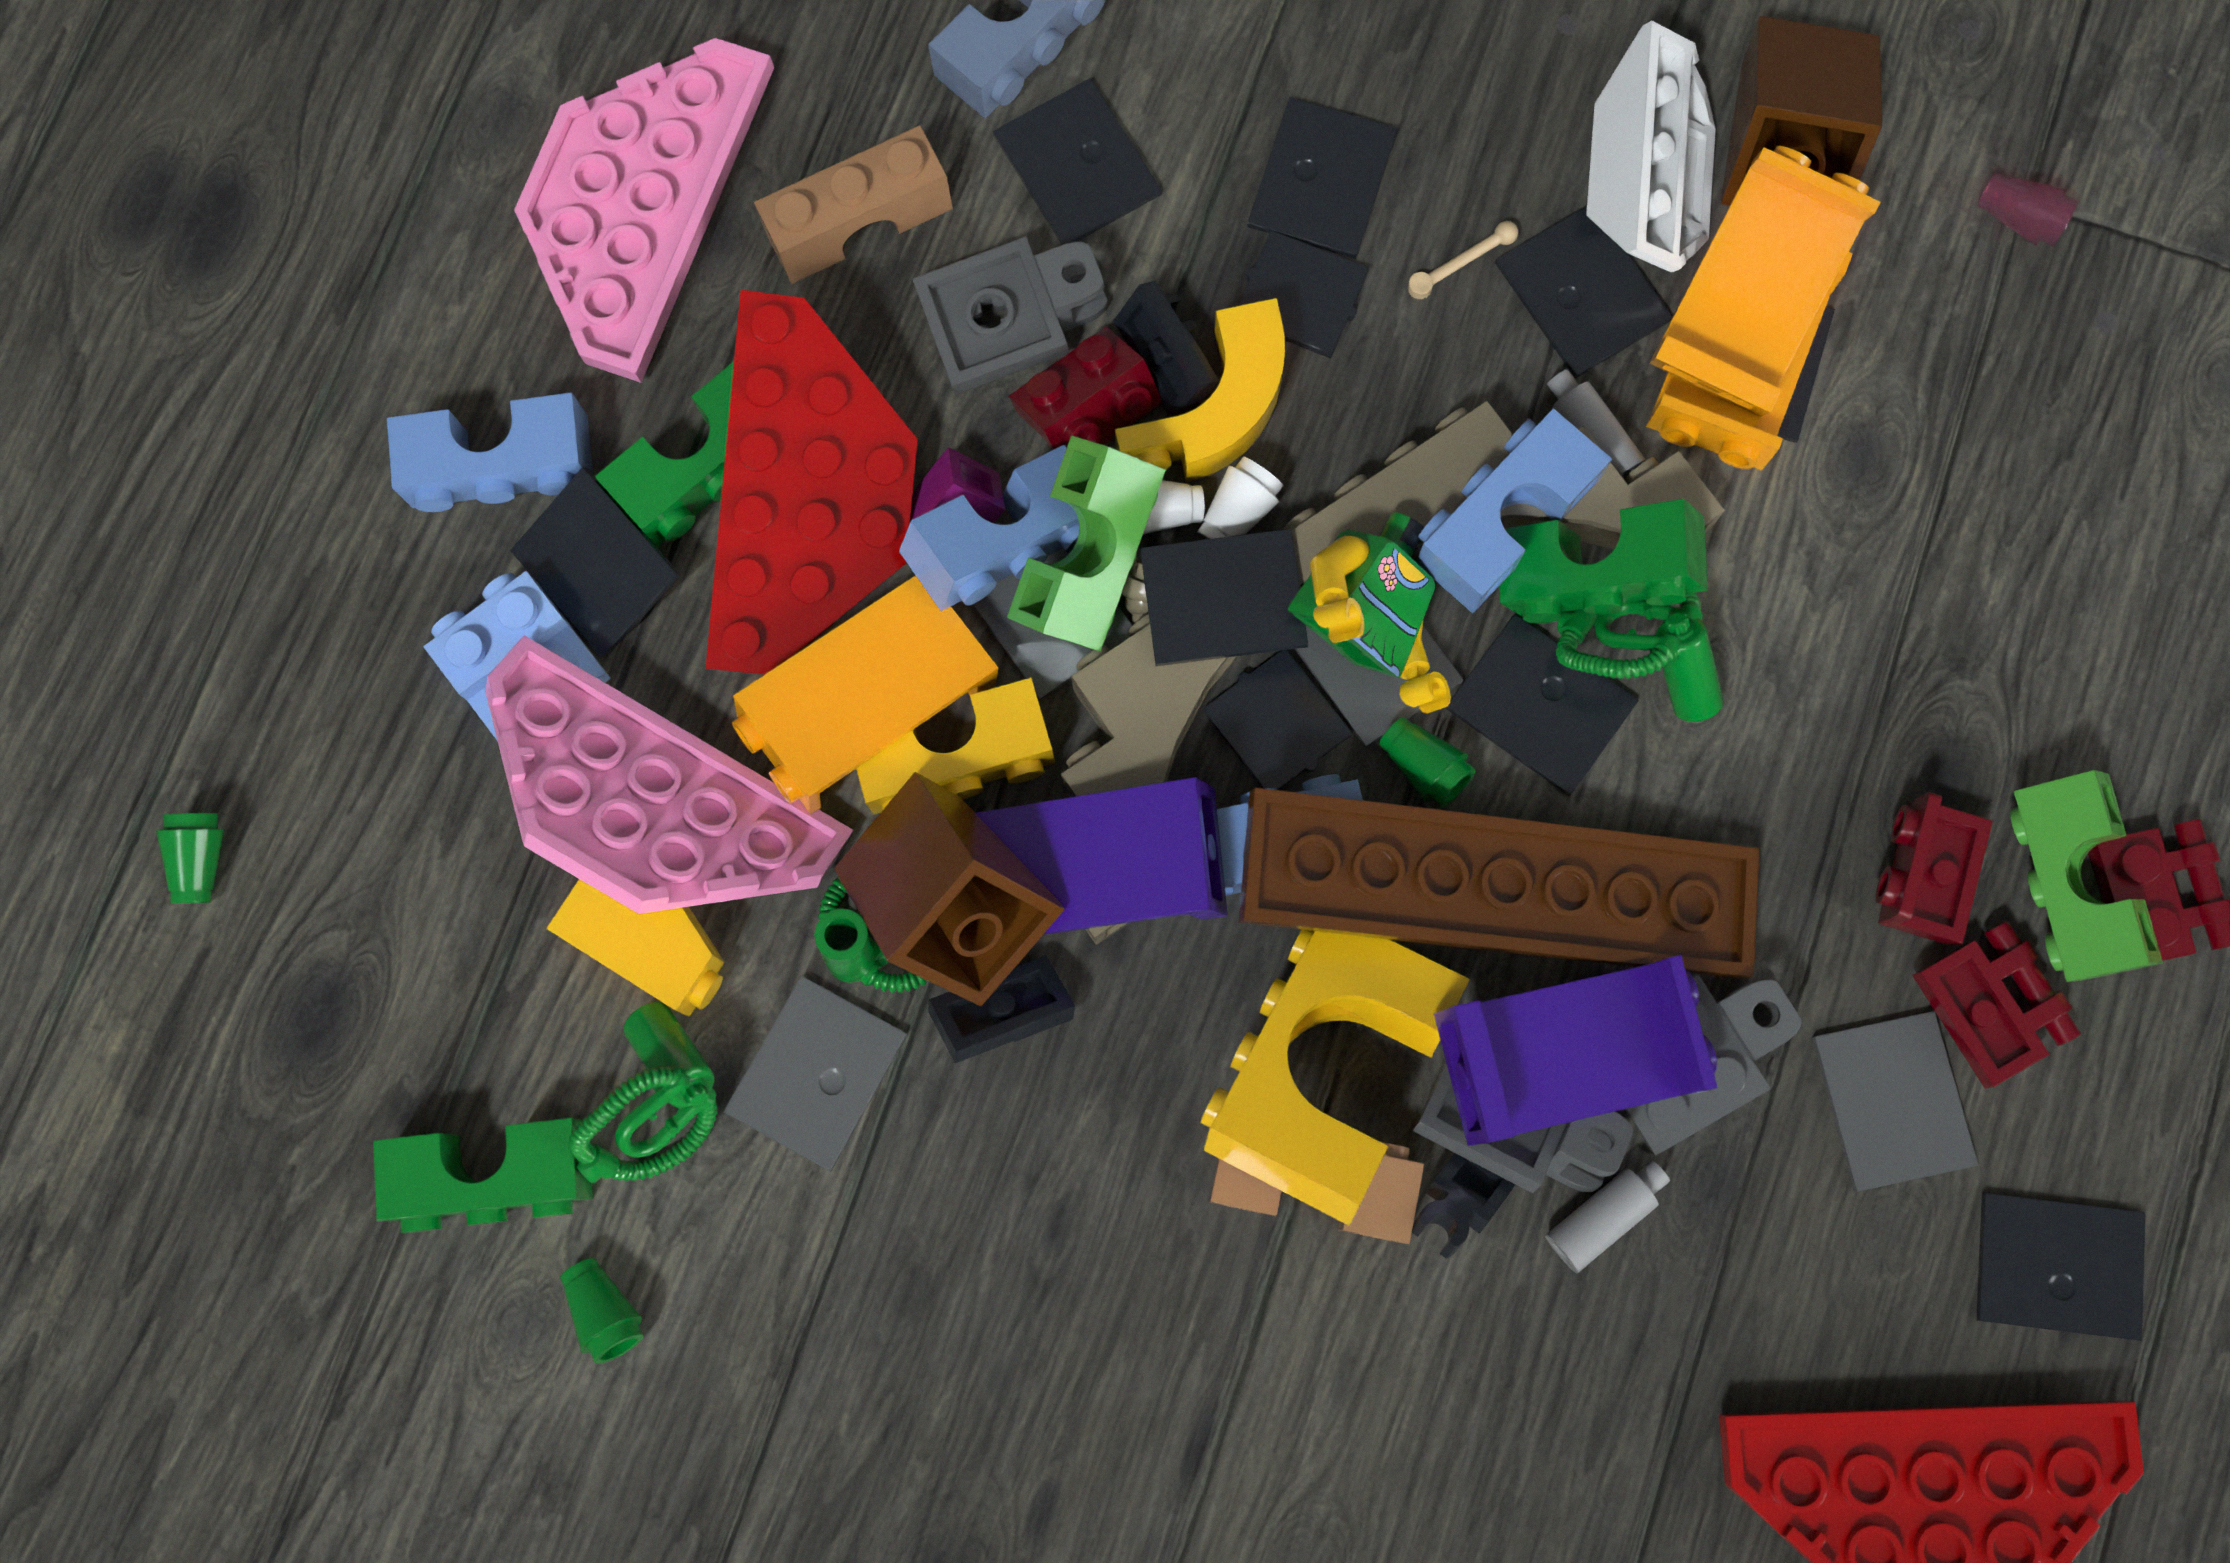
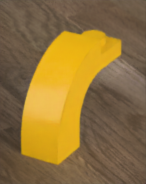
M1277 298L1217 310L1215 338L1223 376L1214 393L1201 406L1186 414L1115 429L1116 450L1165 470L1172 465L1173 461L1181 460L1186 483L1216 473L1243 455L1265 429L1276 406L1280 391L1285 356V336Z

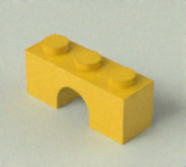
M1032 678L970 695L976 717V726L971 739L962 748L950 753L930 751L919 743L916 730L913 729L856 768L865 803L873 815L882 812L914 772L921 774L962 799L981 793L984 790L983 783L1007 777L1008 783L1014 784L1029 781L1045 773L1043 766L1053 764L1055 760Z

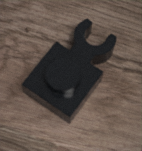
M1454 1153L1425 1193L1436 1201L1428 1203L1414 1220L1412 1233L1418 1237L1429 1224L1442 1226L1448 1234V1242L1444 1245L1440 1254L1447 1259L1453 1256L1465 1242L1469 1234V1226L1477 1233H1481L1516 1184Z

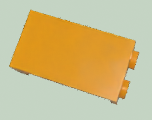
M1777 146L1774 152L1763 147L1754 158L1649 364L1760 417L1771 413L1782 392V389L1778 388L1788 366L1864 221L1875 214L1881 203L1867 196L1869 187L1858 179L1841 173H1834L1832 179L1809 168L1811 160L1808 157L1784 146Z
M1848 252L1778 386V388L1782 389V392L1771 413L1760 417L1667 372L1646 427L1659 431L1661 437L1672 444L1682 447L1696 445L1717 453L1724 463L1740 469H1751L1754 467L1762 471L1780 448L1783 438L1778 437L1777 434L1828 299L1844 277L1853 253Z
M915 575L733 695L738 718L732 721V725L751 753L755 754L762 749L775 766L769 772V775L783 797L790 804L799 799L811 815L821 808L820 793L966 693L972 695L995 688L998 666L953 608L949 607L940 611Z

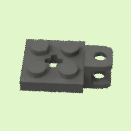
M1023 237L912 278L955 395L1069 353L1063 332L1097 319L1108 308L1107 298L1103 291L1104 281L1090 245L1084 242L1067 243L1033 255L1027 237ZM986 304H993L996 311L1006 309L1007 316L1000 320V325L997 327L979 326L974 321L983 316L981 307Z
M1699 975L1693 977L1699 995L1696 1010L1702 1032L1710 1040L1716 1053L1717 1069L1714 1075L1718 1088L1625 1109L1653 1155L1660 1154L1771 1089L1753 1060L1759 1059L1789 1041L1798 1032L1802 1024L1800 1016L1777 981L1762 980L1750 983L1715 1001ZM1758 1003L1764 1004L1770 1011V1021L1765 1027L1759 1026L1753 1019V1009Z
M1446 1060L1413 1129L1414 1132L1531 1193H1534L1542 1185L1545 1175L1575 1190L1583 1192L1596 1191L1602 1185L1605 1176H1611L1619 1169L1633 1135V1128L1629 1122L1614 1111L1518 1134L1515 1137L1467 1146Z

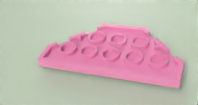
M717 38L693 47L694 55L664 68L658 62L616 81L618 88L588 101H585L584 97L580 96L560 105L514 209L584 363L640 383L644 378L774 70L770 55Z
M525 635L487 677L485 693L523 845L638 914L817 888L851 837L853 829L819 809L810 815L799 799L790 804L772 781Z

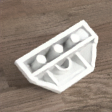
M1650 21L1641 27L1594 105L1586 215L1625 252L1672 273L1681 269L1686 264V261L1709 240L1716 128L1706 86L1694 65L1699 61L1695 43L1654 21Z

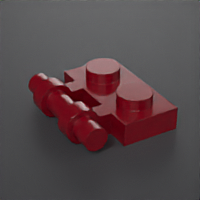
M2201 819L2173 826L2181 850L2166 853L2160 830L2155 828L2126 834V837L2102 842L2088 852L2103 903L2111 904L2128 899H2145L2162 961L2197 953L2190 932L2191 928L2204 926L2212 951L2230 947V899H2225L2214 864L2220 862L2221 859L2216 843H2208ZM2184 870L2188 872L2198 905L2183 909L2173 876L2174 872Z
M2008 920L1984 933L1998 954L1990 961L1976 940L1912 975L1984 1089L1996 1087L2050 1055L2035 1032L2041 1027L2045 1026L2057 1046L2066 1044L2081 1035L2080 1030L2068 1013L2073 1008L2062 990L2054 992L2034 961L2039 957L2036 950L2028 939L2021 942ZM2010 974L2030 1003V1006L2024 1011H2021L2002 982V979Z

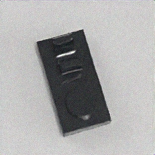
M1155 280L1139 284L1113 322L1127 345L1144 358L1160 394V400L1169 415L1175 417L1196 409L1218 383L1219 379L1191 335L1197 326L1195 321L1187 320L1186 322H1181L1174 312L1181 298L1175 293L1164 294Z
M1047 955L1016 966L982 1006L952 992L931 998L928 1002V1013L955 1064L1012 1041H1019L1073 1020L1075 1005Z

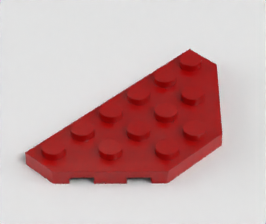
M749 290L740 291L705 669L767 674L791 658L906 564L899 550L910 524L918 439L807 300L802 297Z
M2126 1400L1719 1414L1725 1485L1809 1563H2071L2101 1527L2097 1523L2120 1493L2128 1494L2144 1474L2136 1403Z

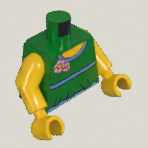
M1392 512L1379 536L1347 529L1339 533L1333 543L1315 554L1310 562L1311 575L1296 594L1287 610L1353 665L1408 680L1400 686L1399 695L1401 700L1411 707L1419 706L1423 713L1428 714L1447 707L1451 701L1450 689L1443 675L1435 671L1426 674L1430 669V664L1421 640L1423 619L1435 590V582L1411 558L1421 540L1418 536L1424 529L1423 525L1407 515Z

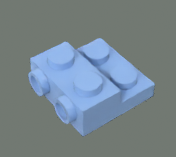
M527 571L517 578L513 573H507L491 581L483 591V597L486 601L467 615L463 611H454L441 618L431 630L435 638L423 646L458 694L468 701L496 740L497 737L485 693L487 677L524 635L604 683L611 679L549 596Z

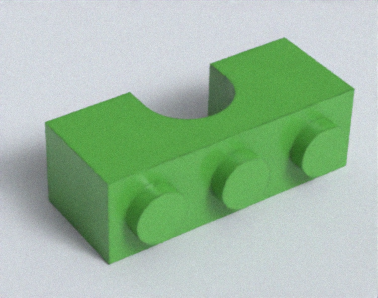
M1071 436L1050 497L1069 504L1075 510L1079 520L1077 542L1069 555L1056 563H1043L1028 557L1007 618L1041 633L1101 652L1107 632L1114 621L1115 610L1127 576L1134 565L1136 551L1150 512L1156 504L1158 490L1166 470L1113 448Z
M2093 770L2014 791L2018 807L2012 808L2010 811L2011 822L2021 845L2029 844L2035 869L2028 871V883L2036 905L2039 908L2046 907L2053 932L2046 933L2045 944L2053 968L2056 971L2063 970L2066 982L2163 964L2145 899H2128L2106 904L2090 895L2082 882L2081 867L2087 853L2102 842L2127 836L2109 774Z

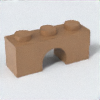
M920 125L754 202L765 232L791 284L844 260L843 245L854 232L870 223L882 220L893 221L900 234L953 209L947 176Z
M1381 1142L1387 1145L1388 1149L1350 1226L1339 1221L1338 1230L1401 1244H1410L1424 1164L1408 1160L1410 1148ZM1218 1158L1209 1202L1277 1216L1282 1191Z

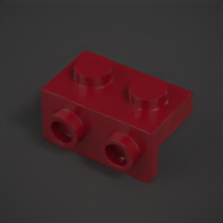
M1107 326L1095 335L1083 340L1074 350L1044 371L1034 375L1026 384L1009 395L1016 412L1047 441L1051 451L1062 445H1065L1067 448L1071 436L1104 445L1115 437V429L1132 425L1161 403L1160 394L1144 358Z
M1927 792L1909 802L1908 805H1903L1895 817L1891 831V841L1898 843L1893 865L1887 866L1884 869L1875 895L1876 903L1882 904L1878 924L1954 947L1963 944L1993 821L1942 806L1941 795Z

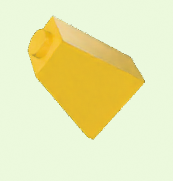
M579 879L546 928L659 1001L690 1017L695 1007L702 1010L710 1003L723 980V977L718 972L725 962L690 907L638 914Z

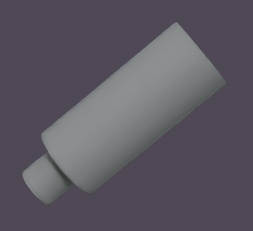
M1564 370L1547 383L1558 399L1552 409L1554 408L1577 429L1583 426L1598 447L1612 458V465L1623 479L1637 466L1646 461L1589 381L1578 385L1570 372Z
M1654 1161L1647 1164L1637 1174L1625 1168L1549 1231L1545 1237L1559 1257L1575 1273H1579L1659 1206L1654 1194L1668 1184L1670 1179Z

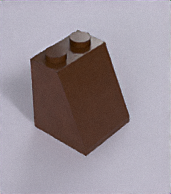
M1765 16L1758 17L1741 65L1721 204L1731 205L1754 158L1763 147L1773 152L1777 146L1793 149L1811 160L1809 168L1832 179L1834 173H1841L1860 181L1882 128L1879 35Z
M917 772L912 774L834 868L888 962L979 1006L985 1003L1065 910L1059 900L961 797Z

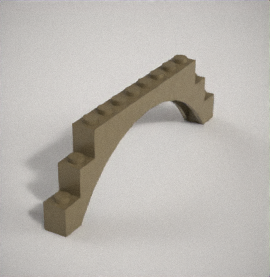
M1488 401L1471 412H1468L1465 407L1452 412L1435 428L1437 434L1420 446L1415 441L1404 444L1386 459L1385 465L1387 467L1370 479H1367L1364 474L1354 477L1335 493V502L1318 513L1313 508H1309L1289 521L1283 530L1292 529L1300 589L1311 575L1310 562L1312 557L1333 543L1339 533L1347 529L1379 536L1392 512L1407 515L1418 521L1423 527L1443 508L1452 514L1467 499L1461 492L1474 474L1486 463L1493 469H1496L1510 454L1504 447L1513 434ZM1583 426L1578 429L1594 444H1596ZM1678 451L1662 463H1659L1655 457L1649 458L1632 470L1624 479L1610 462L1598 483L1560 522L1581 536V541L1614 550L1621 533L1620 509L1685 499L1704 515L1705 533L1712 528L1725 510ZM1515 504L1500 511V518L1504 529L1553 521L1543 511L1528 504ZM1420 540L1417 547L1422 546L1424 542ZM1149 614L1141 618L1129 629L1130 638L1112 650L1107 645H1103L1101 652L1093 650L1084 656L1076 665L1078 672L1071 676L1073 690L1109 742L1101 747L1098 741H1093L1068 758L1066 764L1069 769L1061 773L1063 785L1069 795L1077 797L1168 782L1175 755L1206 696L1238 656L1155 667ZM1129 923L1088 928L1085 930L1094 943L1098 945Z

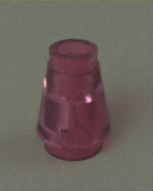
M1995 172L1984 190L1977 207L1988 211L1990 215L2036 247L2040 241L2055 247L2080 201L2067 196L2069 189L2012 176L2006 177Z

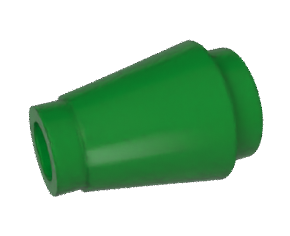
M1401 717L1392 724L1379 743L1388 752V756L1405 775L1425 802L1433 800L1441 808L1448 806L1463 792L1476 772V769L1467 762V753L1417 724H1412L1406 717Z
M163 814V830H156L168 891H170V904L212 902L211 890L214 888L225 830L218 829V814Z
M589 1258L578 1262L561 1274L560 1280L564 1286V1293L582 1353H590L595 1364L611 1361L625 1354L642 1341L644 1336L638 1326L642 1321V1317L604 1269L600 1267L596 1258Z

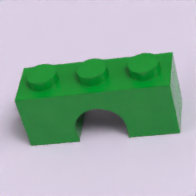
M734 361L691 396L702 418L710 426L707 442L699 452L685 459H670L660 455L644 437H641L595 475L598 482L656 547H659L666 540L674 541L683 536L693 526L696 519L695 516L712 501H721Z
M1685 499L1620 509L1621 533L1615 549L1602 561L1584 565L1582 562L1581 536L1559 520L1506 528L1505 531L1526 550L1516 569L1499 586L1500 603L1522 616L1523 620L1529 623L1555 622L1562 618L1561 612L1584 609V612L1595 615L1617 613L1623 610V603L1646 600L1648 604L1658 606L1682 603L1687 599L1686 594L1708 591L1704 515Z
M566 1118L505 1125V1159L493 1176L481 1182L473 1179L466 1172L462 1164L459 1135L435 1133L374 1140L377 1221H400L401 1233H413L442 1229L443 1216L466 1214L467 1226L507 1222V1209L532 1206V1218L573 1214L574 1201L593 1199L592 1183L578 1170L577 1163L579 1161L571 1154L568 1143L572 1131L583 1120Z

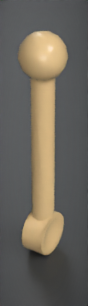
M1510 221L1501 222L1496 227L1494 234L1429 274L1425 272L1413 274L1408 284L1410 295L1416 299L1427 298L1435 283L1499 244H1512L1518 237L1517 226Z

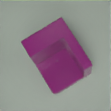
M947 447L913 491L910 521L964 495L979 516L986 521L995 523L1005 511L999 472Z

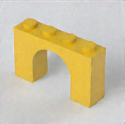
M1301 930L1288 957L1289 961L1297 964L1288 982L1279 978L1274 980L1259 1012L1269 1018L1259 1036L1249 1031L1246 1033L1232 1060L1230 1067L1239 1071L1230 1091L1218 1086L1203 1114L1200 1123L1210 1128L1204 1151L1350 1226L1388 1146L1326 1115L1311 1105L1300 1093L1292 1079L1288 1065V1047L1301 1033L1315 1025L1330 1021H1350L1368 1026L1431 1058L1440 1041L1434 1013L1457 1006L1470 979L1389 939Z

